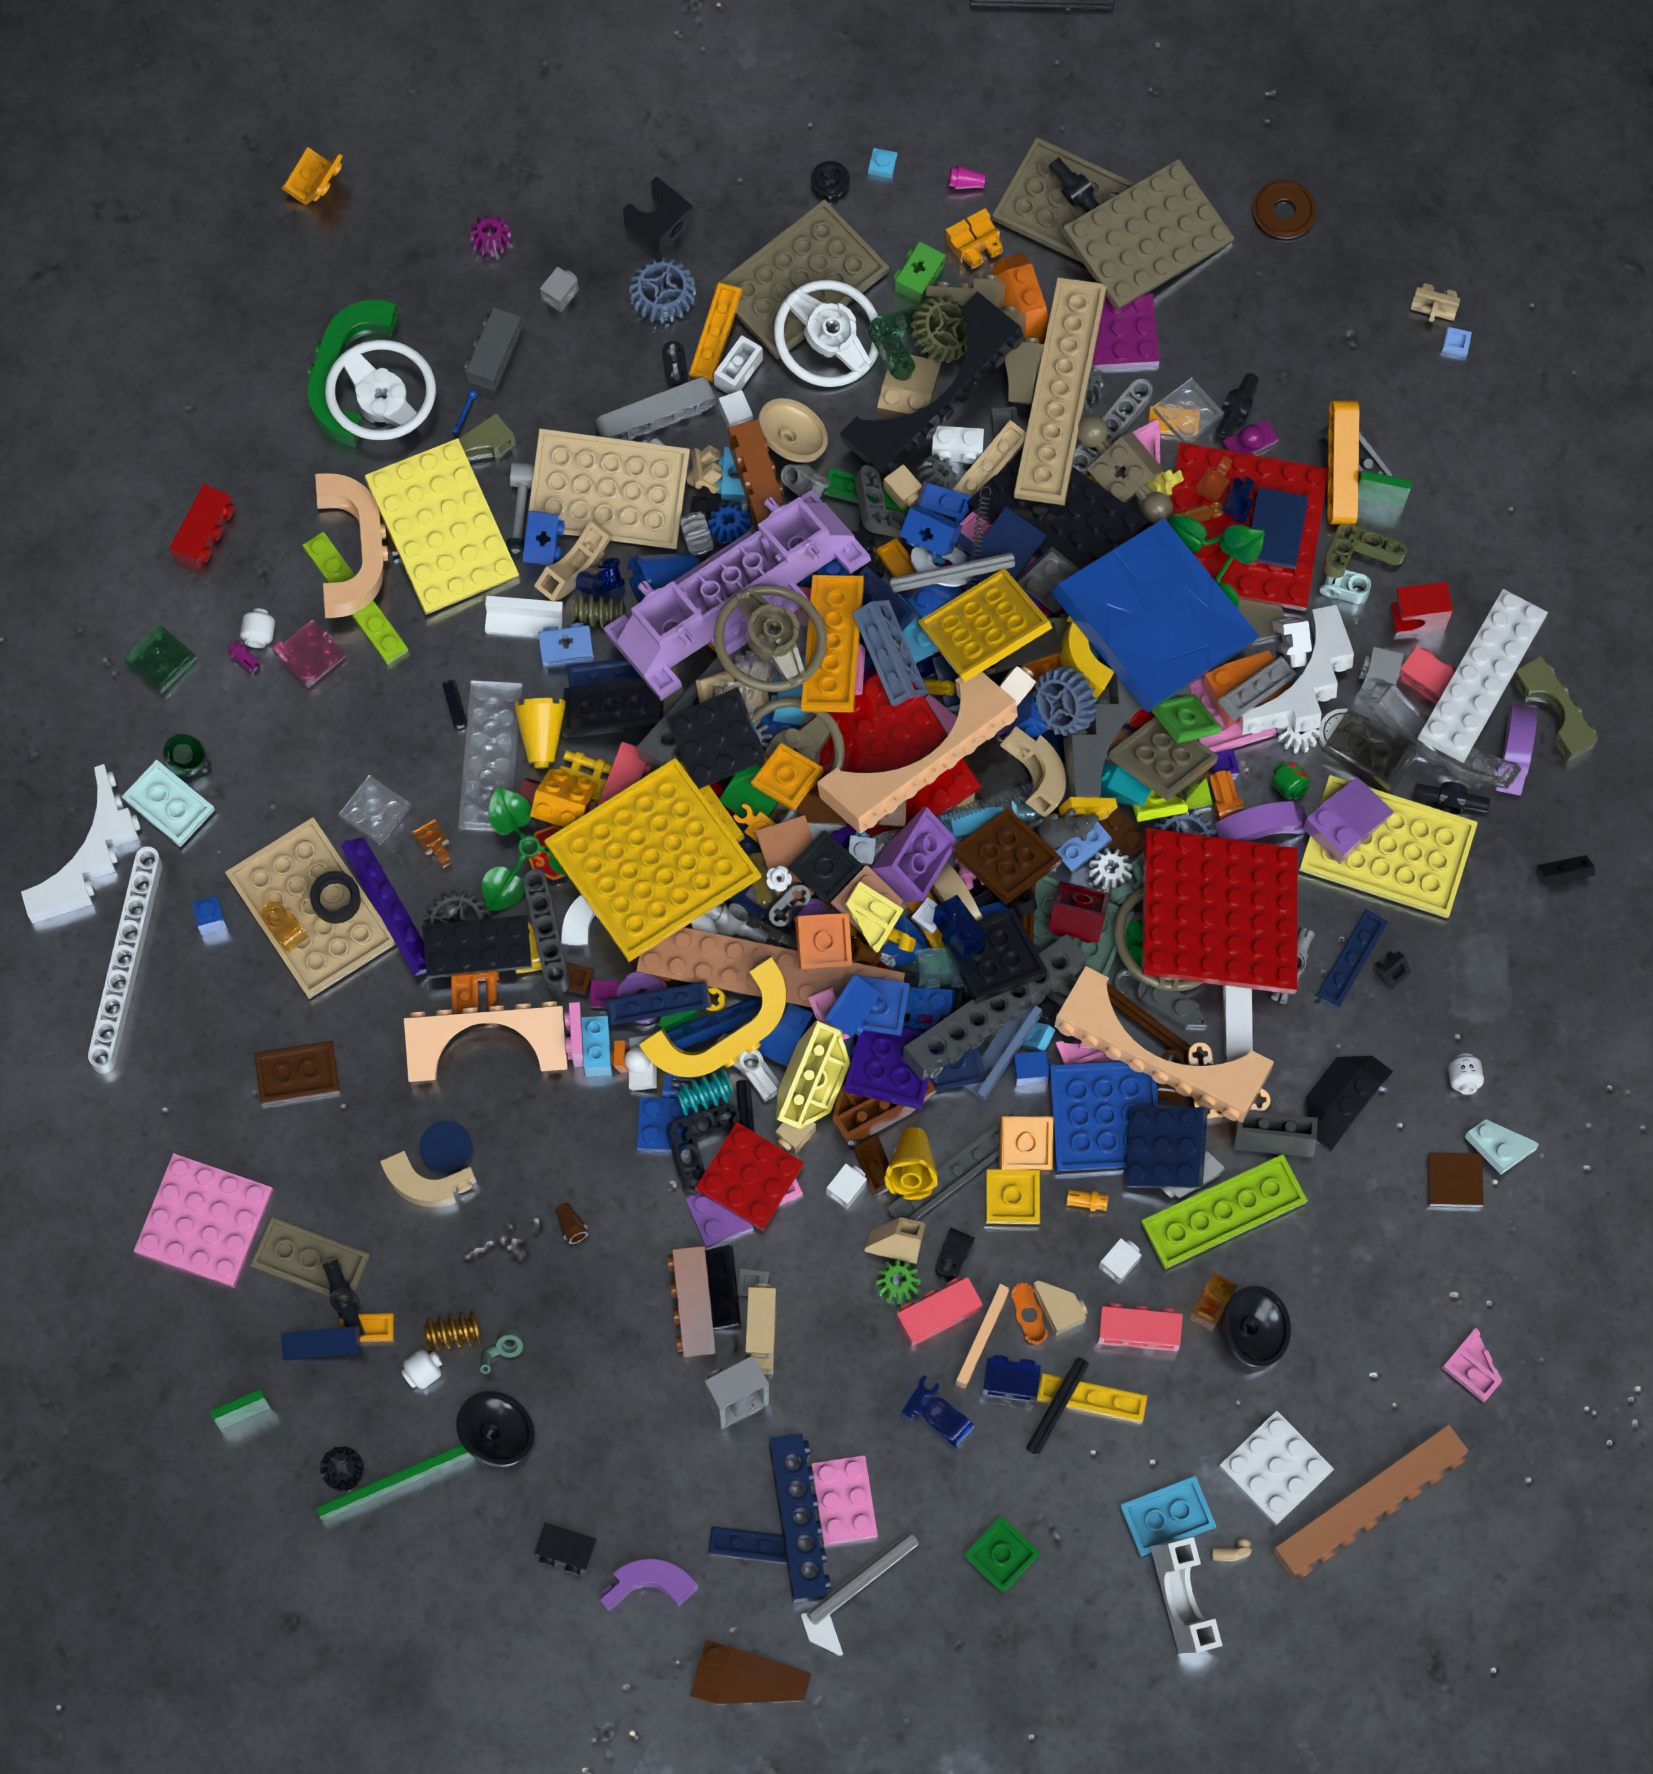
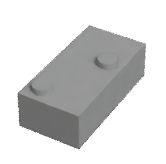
M754 1355L724 1371L722 1368H719L707 1375L708 1379L705 1380L706 1401L721 1429L769 1404V1383Z

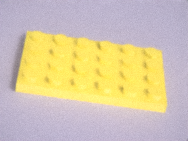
M458 438L365 475L364 478L425 615L519 577V573Z
M1329 775L1320 806L1351 781ZM1370 788L1394 811V814L1341 864L1329 855L1311 836L1309 837L1299 871L1448 918L1478 822Z

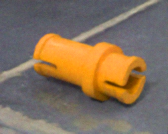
M1069 1189L1067 1206L1090 1208V1211L1096 1212V1209L1107 1210L1109 1194H1100L1097 1190L1086 1192Z

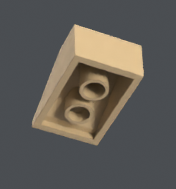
M893 351L878 401L876 420L903 417L931 404L941 362L937 363L933 359Z

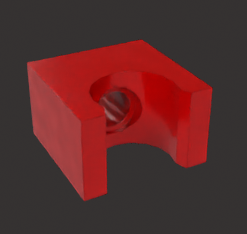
M1447 582L1398 587L1396 589L1398 602L1391 603L1390 605L1395 636L1446 629L1453 612Z

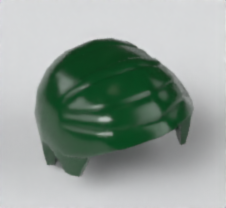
M176 734L168 739L163 749V756L167 767L177 776H193L205 764L206 753L201 741L190 735Z

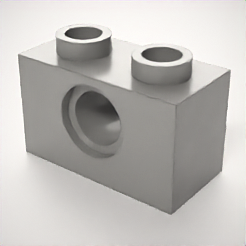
M1373 647L1371 655L1366 654L1361 667L1359 678L1363 679L1362 688L1392 695L1399 678L1404 654Z

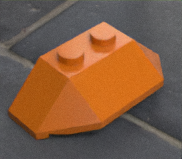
M1024 253L999 259L989 275L998 276V280L1006 283L1004 306L1018 307L1019 312L1026 314L1024 338L1039 339L1038 343L1044 344L1049 319L1047 307L1032 263Z

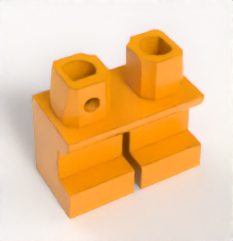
M986 208L971 215L966 221L964 219L945 229V242L960 263L965 261L972 269L983 263V257L980 253L984 250H987L991 258L1003 252V246L999 239L1000 231L994 227Z

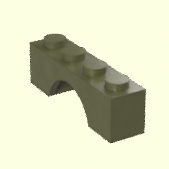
M1540 656L1515 671L1512 681L1525 700L1538 699L1545 701L1557 711L1561 727L1553 742L1567 762L1594 747L1598 740L1596 730L1584 720L1581 708L1578 704L1572 702L1567 687L1562 682L1559 683L1555 677V671L1549 662H1545L1543 657Z

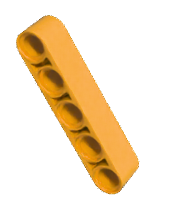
M1331 400L1328 427L1327 518L1330 525L1342 523L1356 524L1358 517L1359 404L1357 400Z

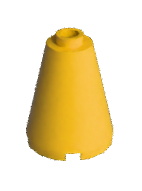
M553 698L523 699V705H520L517 700L514 702V710L528 763L534 764L535 769L549 768V764L555 761L565 710V700L559 699V704L553 703Z
M910 1127L905 1129L899 1138L885 1172V1185L894 1195L897 1192L903 1195V1199L918 1200L929 1196L934 1187H937L938 1174L926 1132L918 1127Z

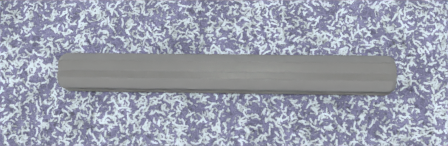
M1007 553L898 576L890 579V587L894 592L994 572L1003 568L1008 569L1015 566V558L1013 553Z
M909 1532L807 1611L808 1619L814 1625L819 1624L917 1547L919 1542L916 1537Z

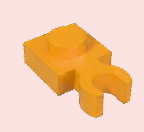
M748 804L742 805L747 810L745 818H740L737 814L733 816L738 823L749 825L744 832L756 842H758L755 835L756 830L777 824L762 811L755 816L752 807Z

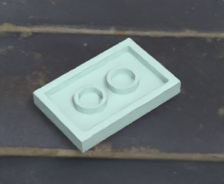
M158 760L122 796L123 801L179 847L215 811L214 806Z

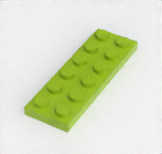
M1284 1154L1142 1220L1141 1225L1164 1270L1291 1211L1307 1203L1308 1200Z

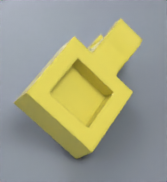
M1172 470L1161 472L1148 486L1153 492L1164 493L1170 498L1172 487L1182 482L1184 478L1181 470L1174 474Z

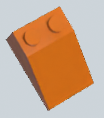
M1269 650L1229 662L1205 674L1202 686L1227 728L1240 722V718L1234 721L1218 701L1228 692L1275 661ZM1288 683L1254 708L1279 697L1291 687Z

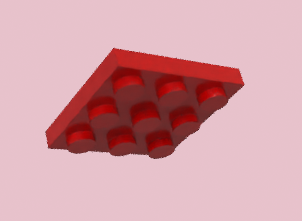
M736 1122L695 1187V1191L761 1231H764L805 1163Z

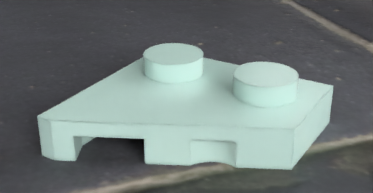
M1487 1119L1469 1130L1465 1136L1501 1175L1533 1153L1539 1145L1537 1142Z

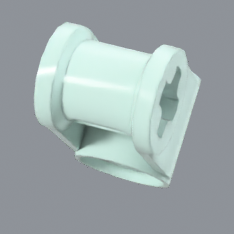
M1346 570L1345 574L1340 578H1332L1327 575L1324 585L1320 587V593L1329 598L1361 604L1369 597L1371 582L1364 574ZM1361 586L1364 591L1357 592L1353 587Z

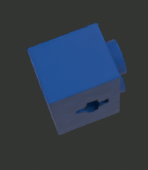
M916 505L909 509L899 536L905 538L907 544L914 547L922 546L929 549V554L942 558V556L952 554L963 526L920 505Z
M538 511L528 512L522 562L552 565L556 561H560L562 546L558 545L559 535L563 536L565 521L561 520V514ZM544 531H547L546 535L551 540L546 542L544 546L543 541L539 540L538 537L543 535Z

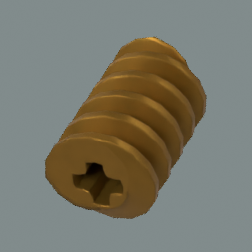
M470 1311L469 1319H466L463 1313L460 1312L458 1321H455L452 1314H449L447 1322H444L442 1316L439 1315L436 1324L433 1323L431 1317H427L426 1325H424V1337L428 1352L431 1349L432 1343L436 1350L441 1349L442 1342L445 1343L448 1349H451L453 1340H455L458 1347H462L464 1339H466L469 1346H472L474 1337L481 1344L478 1318L473 1311Z

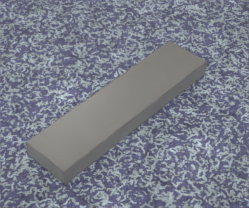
M1281 656L1221 697L1218 703L1235 721L1293 681L1298 675Z

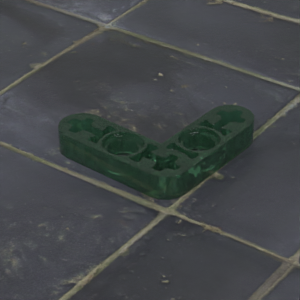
M917 307L876 317L872 320L868 329L869 336L894 378L901 381L910 379L915 370V362L902 342L901 337L909 336L915 330L910 327V324L914 321L912 316L917 311ZM896 321H904L908 327H900ZM892 345L896 347L898 351L890 352L886 348V346Z

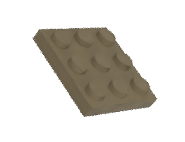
M1155 716L1112 749L1109 753V759L1163 799L1169 801L1216 764L1218 755L1196 739L1176 743Z

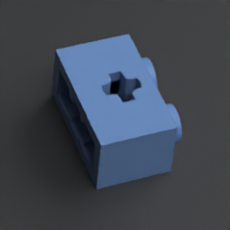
M574 623L568 625L569 628L566 629L550 626L543 628V632H538L543 667L594 660L589 626H584V623ZM563 639H568L570 643L569 648L564 649L563 645H561Z
M1097 821L1093 829L1087 834L1085 841H1082L1080 837L1072 838L1055 852L1063 858L1062 862L1073 874L1113 840Z

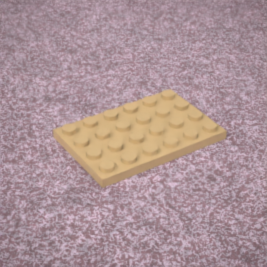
M539 429L529 511L561 514V520L565 521L563 535L580 537L591 520H596L613 534L610 541L677 550L690 449Z
M314 817L225 872L308 999L396 945L382 918ZM332 871L343 872L352 877L358 885L361 897L359 910L354 917L338 924L328 923L319 918L313 910L310 900L311 887L316 879ZM339 883L328 885L322 890L320 895L322 906L332 912L341 911L346 908L351 899L349 889Z

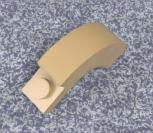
M591 520L573 548L560 561L546 566L534 587L551 601H557L567 596L589 576L605 555L603 551L613 537V534L596 520Z
M1015 726L1004 737L1000 746L1028 768L1032 776L1033 788L1025 803L1043 817H1047L1059 805L1066 789L1064 766L1055 749L1045 738L1039 735L1034 740Z
M946 862L932 885L930 892L948 912L956 930L982 920L983 917L960 876Z
M405 1151L380 1161L393 1189L406 1200L420 1206L443 1207L456 1203L453 1195L454 1192L463 1193L473 1187L472 1184L476 1183L471 1167L439 1180L423 1178L414 1171Z

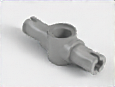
M740 904L718 905L704 914L713 919L716 929L724 936L733 937L736 934L740 937H748L762 944L768 939L769 930L753 923L749 918L747 910Z
M1303 927L1299 928L1297 934V964L1299 965L1297 982L1306 967L1307 951L1315 936V933L1309 930L1307 936L1304 937L1307 928ZM1273 992L1271 998L1277 1002L1279 995L1282 994L1279 1003L1287 1004L1289 993Z

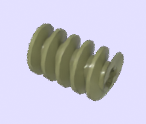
M580 593L577 600L574 601L572 624L576 623L579 618L580 623L585 625L589 619L591 627H595L599 620L601 628H604L608 621L612 623L625 614L626 616L624 600L620 598L616 605L613 597H610L608 602L605 603L603 596L600 595L598 601L594 602L593 594H590L587 601H584L583 593Z

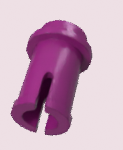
M238 640L234 641L227 650L230 653L229 657L231 659L235 658L249 672L253 671L258 666L256 663L259 664L261 661L245 647L244 642H239Z

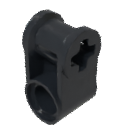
M952 1227L942 1245V1250L935 1267L936 1276L944 1282H950L958 1276L963 1262L967 1259L975 1241L974 1237ZM947 1263L952 1264L951 1268L948 1271L944 1270V1266H946Z

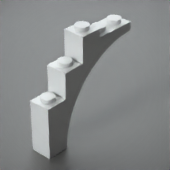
M1337 605L1312 610L1311 628L1314 637V649L1305 671L1292 687L1279 697L1251 709L1240 717L1242 735L1256 734L1273 728H1284L1287 725H1293L1295 733L1301 731L1308 732L1315 728H1320L1321 710L1318 701L1324 702L1331 698H1336L1338 682L1334 672H1342L1353 666L1354 652Z
M104 764L94 767L98 786L97 808L92 827L85 842L73 859L58 873L43 883L21 892L28 917L32 923L93 905L90 896L95 894L90 880L116 872L113 863L118 862L113 847L139 839L137 830L141 828L137 815L132 816L128 808L124 809L120 795L114 794L112 787L117 786L113 772H107Z

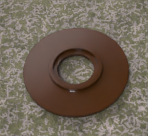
M1278 180L1265 185L1259 190L1253 202V215L1256 223L1264 232L1273 237L1282 239L1298 237L1310 229L1316 218L1317 207L1314 197L1307 188L1294 181ZM1280 200H1288L1294 204L1295 214L1287 219L1280 218L1274 212V205Z

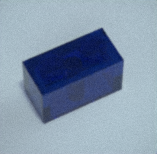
M958 895L935 906L933 922L961 961L984 950L986 933Z
M993 1355V1358H987L982 1395L1030 1402L1036 1401L1041 1365H1035V1361L1029 1359H1020L1019 1362L1008 1361V1357Z

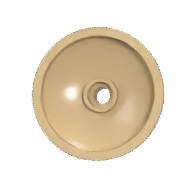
M779 398L767 402L759 412L758 422L762 435L765 437L770 449L779 456L795 462H811L818 459L825 451L828 444L826 428L821 419L804 404L791 399Z

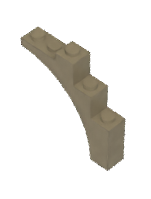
M983 275V279L974 278V285L959 283V287H951V283L936 282V286H927L926 296L931 298L939 295L942 298L949 296L951 302L958 301V304L962 307L978 291L1020 325L1024 335L1026 314L1019 312L1018 307L1004 306L1006 283L998 280V276ZM1025 337L1017 349H1012L1006 355L1004 361L1009 381V402L1032 405L1044 348L1043 344L1038 343L1039 339Z

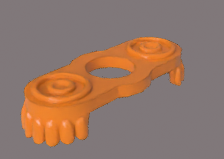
M1021 1282L1014 1286L1011 1292L1016 1308V1320L1022 1326L1025 1339L1030 1344H1042L1048 1336V1330L1045 1329L1042 1321V1310L1036 1303L1033 1294L1034 1288L1028 1285V1283ZM1025 1308H1033L1037 1313V1318L1033 1322H1025L1021 1316L1022 1311Z

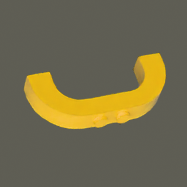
M1068 616L1066 621L1070 624L1061 638L1059 647L1061 665L1067 666V668L1075 667L1076 673L1083 672V679H1090L1088 685L1090 688H1095L1092 694L1098 698L1113 676L1114 671L1094 657L1089 647V640L1071 617Z
M773 955L749 971L762 993V1007L755 1017L707 1049L699 1052H688L678 1048L662 1027L639 1044L649 1060L658 1068L672 1075L697 1077L711 1073L723 1065L728 1068L739 1061L737 1056L744 1051H747L749 1054L761 1046L759 1041L768 1036L779 1023L787 999L785 977Z

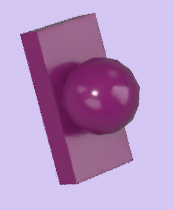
M1267 419L1255 425H1246L1241 432L1223 440L1222 445L1228 451L1254 455L1278 443L1279 439Z

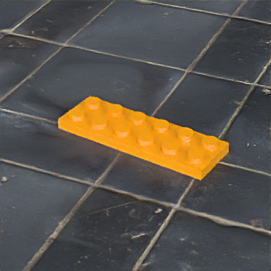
M813 575L810 602L815 606L823 619L827 633V648L824 659L816 673L803 683L802 711L854 712L860 630L853 612L863 605L864 576ZM810 617L804 669L811 662L817 645L816 631Z

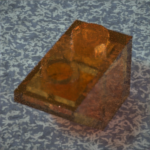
M1214 1272L1189 1319L1212 1332L1238 1285Z

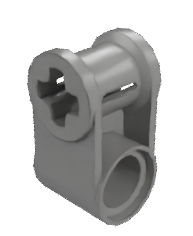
M807 464L786 465L781 471L782 483L799 495V497L812 490L820 498L824 489L830 485V481L826 477L817 473Z

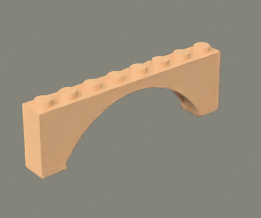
M983 672L966 682L959 677L955 680L957 696L961 699L958 717L948 737L938 748L911 765L886 772L852 773L836 768L817 782L819 796L861 834L868 828L874 827L885 815L894 812L905 800L914 797L924 786L934 782L944 771L953 768L964 756L973 753L984 741L993 738L1003 727L1013 723L1018 717L1016 700Z
M1085 966L1056 1017L1055 1027L1062 1034L1073 1036L1081 1040L1085 1046L1097 1048L1105 1052L1109 1058L1128 1064L1132 1070L1144 1072L1152 1076L1153 1080L1157 1083L1167 1084L1175 1088L1179 1094L1197 1099L1204 1107L1214 1108L1222 1112L1226 1118L1243 1123L1266 1082L1274 1061L1252 1050L1249 1051L1248 1055L1234 1061L1210 1066L1183 1065L1155 1056L1135 1042L1118 1021L1108 996L1107 985L1109 978Z

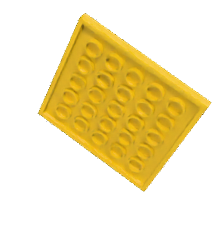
M676 758L544 840L545 845L628 962L761 878L758 869Z

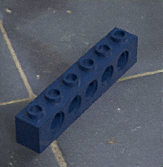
M802 1433L771 1437L768 1445L782 1535H785V1541H783L789 1561L787 1569L792 1602L794 1604L822 1600L827 1596V1591H831L829 1574L824 1575L823 1564H827L825 1548H820L818 1538L822 1537L823 1534L821 1521H816L814 1510H818L817 1495L812 1494L810 1486L811 1483H814L812 1467H807L806 1457L810 1456L808 1440L803 1441ZM789 1458L796 1459L799 1463V1468L797 1470H789L785 1466V1460ZM799 1485L803 1489V1495L800 1497L792 1496L789 1492V1487ZM795 1512H803L808 1520L804 1524H798L794 1521L793 1514ZM802 1538L808 1539L811 1542L812 1548L808 1551H802L799 1549L797 1541ZM806 1565L812 1566L816 1571V1576L813 1578L804 1577L801 1568Z

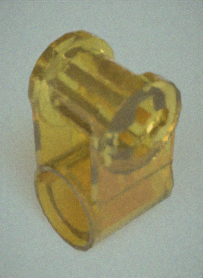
M270 902L263 907L262 918L266 927L287 953L309 937L299 922L293 919L280 903ZM274 913L279 915L280 918L275 920V918L270 917V914Z

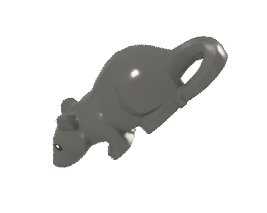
M1070 809L1066 812L1064 818H1059V815L1055 813L1045 818H1039V820L1030 821L1026 825L1031 829L1039 826L1037 835L1052 849H1055L1075 837H1080L1082 841H1085L1087 834L1099 820V816L1091 814L1074 818L1076 811Z

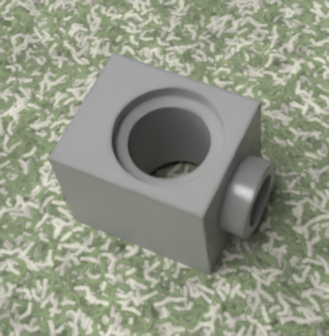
M556 267L540 288L541 300L562 312L579 290L577 277L569 270L564 271Z

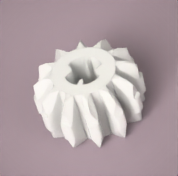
M1293 725L1276 728L1277 733L1280 734L1277 738L1278 742H1285V750L1289 749L1290 746L1293 747L1294 754L1298 753L1299 748L1304 753L1308 752L1309 746L1315 747L1317 743L1316 738L1320 737V731L1317 728L1308 732L1301 731L1303 732L1302 734L1299 732L1295 733Z
M1106 848L1104 855L1097 852L1095 854L1096 860L1090 861L1089 866L1092 869L1089 871V877L1095 878L1093 880L1094 886L1102 884L1101 890L1104 892L1107 890V886L1111 887L1112 891L1117 888V885L1119 887L1125 885L1126 881L1132 878V874L1129 871L1132 870L1133 866L1130 863H1126L1128 860L1127 855L1119 857V849H1116L1114 854H1111L1110 850ZM1107 867H1112V871L1115 869L1114 874H1110L1109 870L1106 872Z

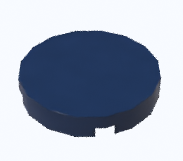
M442 1121L426 1129L421 1137L419 1149L422 1160L429 1168L436 1173L451 1174L460 1171L472 1157L473 1145L470 1134L463 1126L456 1122Z

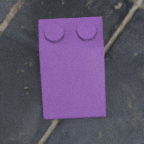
M1356 777L1315 810L1306 819L1303 830L1341 864L1391 817L1394 811Z
M924 807L883 848L871 869L904 901L903 903L923 901L958 841L927 807Z

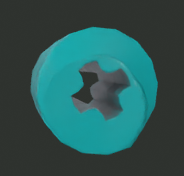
M724 1069L720 1070V1078L712 1072L710 1073V1081L705 1076H700V1085L694 1079H691L690 1088L684 1082L680 1083L679 1092L675 1088L680 1107L685 1116H688L689 1107L695 1113H698L699 1104H702L707 1110L710 1100L715 1106H718L719 1097L725 1103L729 1102V1094H732L734 1097L728 1075Z

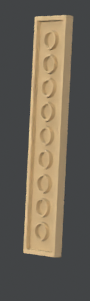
M1065 278L1057 279L1014 498L1065 505L1078 439V424L1082 419L1106 296V286L1101 283Z

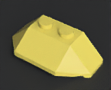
M815 1021L798 1041L777 1092V1120L802 1129L831 1112L850 1066V1060L840 1030Z

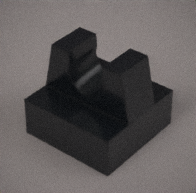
M1389 951L1386 954L1388 959L1382 964L1377 961L1374 964L1385 983L1391 988L1411 972L1405 955L1399 951L1396 953Z

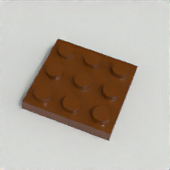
M1009 808L961 841L952 850V854L1006 905L1058 867L1063 859Z

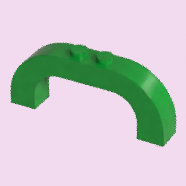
M365 300L347 306L330 321L322 342L318 341L316 345L315 356L317 357L315 363H311L308 370V378H310L308 383L309 404L319 428L330 438L340 443L356 447L359 436L344 429L335 420L328 408L325 396L328 373L335 361L345 352L349 342L357 335L375 332L392 336L398 317L396 303L382 300ZM341 409L342 413L350 421L361 427L363 426L360 414Z

